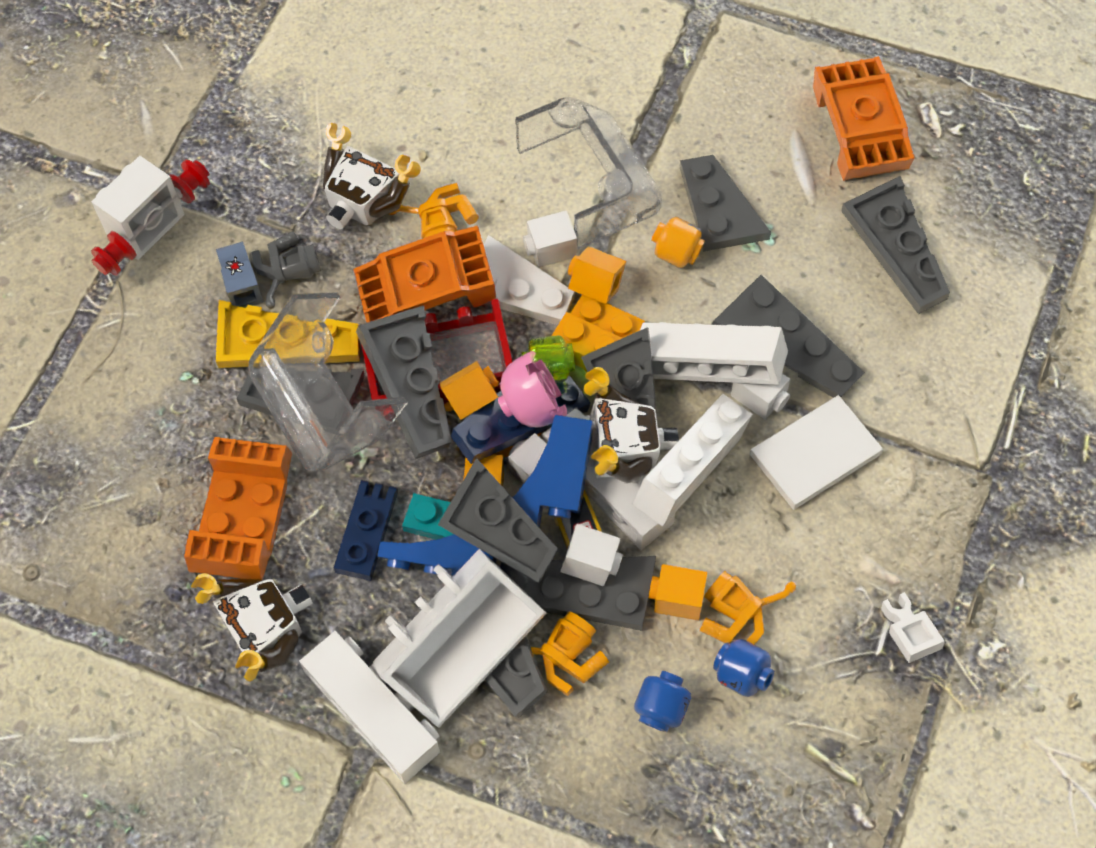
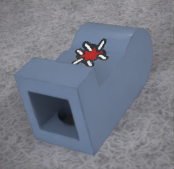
M243 241L216 249L224 285L231 304L245 308L247 305L262 303L263 299ZM253 290L248 297L239 298L235 296L236 294Z

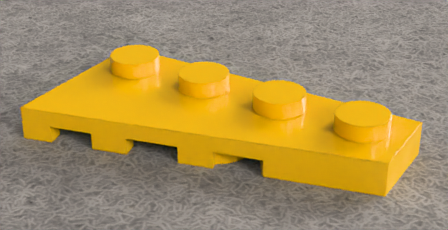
M219 300L216 364L218 368L360 362V340L356 333L358 324L316 316L312 319L297 317L296 313L282 311L279 314L263 311L262 307L247 305L244 308L233 306L229 301Z

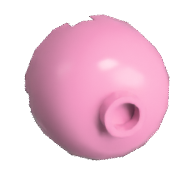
M530 351L510 363L503 372L500 382L503 395L498 398V402L508 418L514 415L523 425L543 427L552 424L555 415L567 416V409L565 405L558 407L555 398L561 396V392L542 359L534 362L533 359L536 353Z

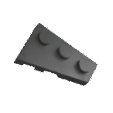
M714 155L680 160V171L695 224L701 229V239L705 240L702 247L703 252L770 240L771 231Z
M648 327L581 357L587 372L595 367L603 368L609 376V384L632 400L642 405L652 406L655 409L657 420Z
M476 458L438 525L540 583L559 549Z
M526 636L485 678L486 682L514 716L518 718L548 692Z

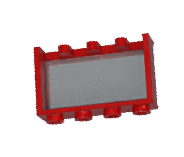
M498 298L491 300L492 313L472 316L471 308L465 306L457 310L458 319L437 323L436 314H426L424 320L426 331L430 334L433 365L437 368L439 378L437 384L440 398H443L444 403L449 401L441 389L440 382L475 361H478L482 369L489 366L499 384L503 372L512 363ZM362 346L376 417L382 415L385 417H395ZM500 385L494 388L496 393L501 391Z

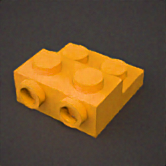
M581 295L571 313H565L549 339L550 352L553 355L560 353L562 358L564 357L565 364H575L583 368L587 373L581 358L582 356L640 331L642 323H645V321L608 303L605 304Z

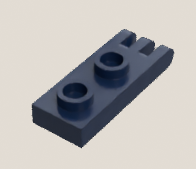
M361 480L333 568L337 574L371 581L378 560L380 542L384 541L397 498L398 487L390 486L384 499L382 498L384 484L375 483L372 495L370 496L368 495L370 481Z

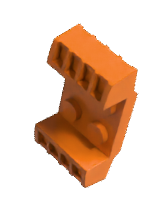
M880 57L815 67L813 89L818 107L827 106L840 145L837 166L843 181L908 170L915 158L908 137V127L890 75L886 73Z
M478 225L454 232L443 231L380 253L375 260L353 269L366 323L423 305L424 310L466 295L474 308L486 304L492 299H496L495 284Z
M214 437L208 456L214 471L199 531L189 530L184 558L189 572L263 580L268 560L272 555L287 490V478L292 452L288 446Z

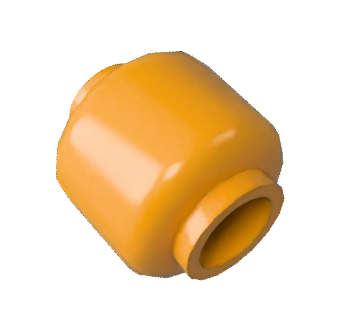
M679 217L671 218L667 224L660 222L651 241L657 243L655 255L677 268H684L688 263L693 265L705 243V240L701 239V229Z

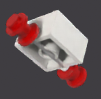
M139 156L131 164L125 166L120 175L107 187L98 192L96 198L91 203L105 230L109 244L103 249L95 246L91 250L94 257L91 261L104 275L111 273L117 276L121 272L119 263L124 258L139 260L185 215L179 199L186 203H192L195 200L193 191L197 187L206 189L210 185L208 179L209 171L202 163L197 160L193 162L187 159L181 163L183 172L177 177L173 174L167 175L142 156Z

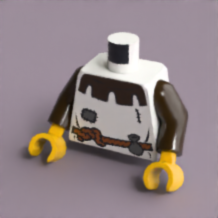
M330 123L326 128V135L332 141V147L327 149L323 176V189L329 206L332 208L326 216L328 222L337 229H343L351 218L364 225H371L377 218L397 211L410 186L409 178H415L420 174L421 167L419 163L412 161L407 169L410 157L400 155L395 161V168L350 146H347L344 150L342 149V144L350 140V129L343 126L342 133L337 138L336 131L338 126L336 123Z
M595 367L585 374L586 379L590 381L584 385V392L587 395L592 396L597 393V398H595L590 415V420L594 424L592 436L593 454L591 458L594 459L595 477H614L624 483H632L655 467L660 450H671L679 441L677 428H658L656 412L652 406L642 405L621 394L609 384L607 372L601 367Z
M202 573L191 584L192 588L200 587L204 589L199 591L195 597L198 603H207L212 595L216 598L213 603L242 651L235 668L249 667L244 676L247 681H253L258 671L264 672L287 663L298 643V637L302 633L294 614L313 604L302 584L283 595L272 579L215 580L213 576Z

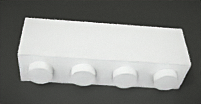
M665 322L642 323L640 330L649 328L654 379L779 385L788 353L781 327L704 325L698 323L674 324Z
M722 394L644 478L632 505L661 526H664L739 442L753 414Z
M577 408L566 416L590 420V415L584 416ZM551 428L543 433V441L545 443L548 442ZM591 442L584 490L640 550H643L674 524L675 514L664 526H661L632 505L644 478L648 474L628 484L614 477L596 478L594 459L591 458L593 454Z
M334 631L299 662L311 681L398 778L406 784L440 753L438 742L436 741L440 736L426 719L419 722L410 713L414 707L399 693L393 694L385 685L386 682L379 677L374 664L370 667L367 666L360 658L363 655V651L351 637L348 636L344 640Z

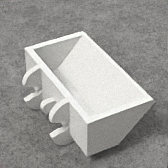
M480 549L454 576L440 564H437L433 571L438 574V578L445 586L429 603L421 596L415 601L422 610L406 627L392 615L387 617L385 622L389 625L388 629L396 638L373 661L379 677L438 728L547 614Z

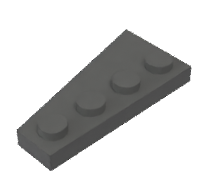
M898 176L843 203L841 211L915 311L920 314L947 300L950 291L935 256L929 251L926 243V234L923 228L919 227L915 218V209L911 199H907L904 192L905 185L901 176Z
M762 275L748 286L711 324L781 327L788 349L784 366L798 373V377L833 398L837 395L842 397L865 373Z
M424 305L361 324L356 330L358 338L415 459L446 449L452 442L443 398H440L437 368L433 365L430 334L426 331Z
M656 556L622 557L616 576L609 574L604 586L560 572L564 560H552L540 583L501 562L500 568L546 613L566 616L571 611L584 620L634 630H643Z

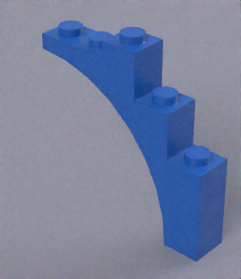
M555 415L547 445L534 471L512 497L539 528L543 508L549 509V516L570 519L571 512L580 514L594 429L592 420ZM453 534L437 540L415 543L380 542L377 557L388 559V567L409 570L410 563L425 565V573L436 575L438 574L433 569L437 564H440L446 570L452 569L451 575L454 576L479 548ZM484 552L496 564L497 559Z

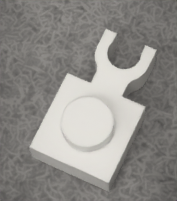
M905 592L900 594L898 601L902 609L893 608L888 599L882 602V612L888 620L894 622V624L890 625L889 634L908 663L943 649L944 639L925 611L913 614L911 602Z

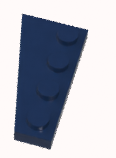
M543 356L541 358L548 369L550 367L549 371L553 375L554 369L560 364L556 365L555 360L551 362L547 357ZM560 372V373H559L560 379H564V378H565V377H561V375H562L564 372ZM566 372L568 379L564 382L556 383L561 392V396L555 398L558 407L565 405L567 414L575 408L583 414L588 411L591 402ZM502 391L497 393L498 397L503 395ZM497 398L473 412L454 427L451 438L468 461L473 464L476 458L480 461L515 445L519 441L530 438L534 433L539 434L550 429L552 424L543 427H528L521 424L514 415L508 418L502 411Z

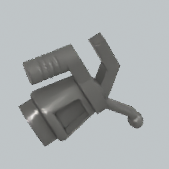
M294 231L267 244L271 267L263 264L259 250L251 252L257 274L273 280L266 296V306L269 309L275 307L273 296L279 284L286 282V280L310 278L313 276V273L321 271L313 244L308 246L302 244L280 255L284 250L300 243Z

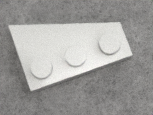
M488 235L484 249L495 284L496 299L498 298L500 308L558 325L565 313L570 311L574 301V291L568 289L567 286Z

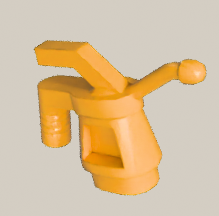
M457 183L436 188L428 200L421 204L419 208L401 205L397 211L389 214L394 215L397 212L419 214L422 239L443 231H457V225L450 214L452 212L460 211L469 225L476 223L479 219L468 198L463 194L456 195L460 193Z
M724 571L703 597L711 602L710 606L713 609L730 617L735 622L728 628L706 617L699 631L723 643H731L744 626L753 619L754 632L746 641L755 645L764 634L762 606L786 598L796 590V584L791 581L787 583L782 592L761 599L758 596L755 597L738 576H731L728 572Z
M571 611L564 618L558 619L547 643H544L541 648L531 647L533 654L543 656L548 683L567 696L573 691V687L555 675L554 665L566 671L580 682L585 683L594 674L599 672L600 669L610 663L601 651H598L581 666L573 662L591 645V638L595 634L596 629Z

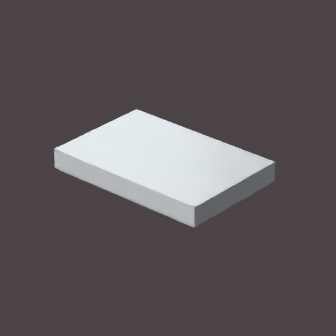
M837 395L750 450V456L790 507L795 510L880 456L883 448L841 397Z

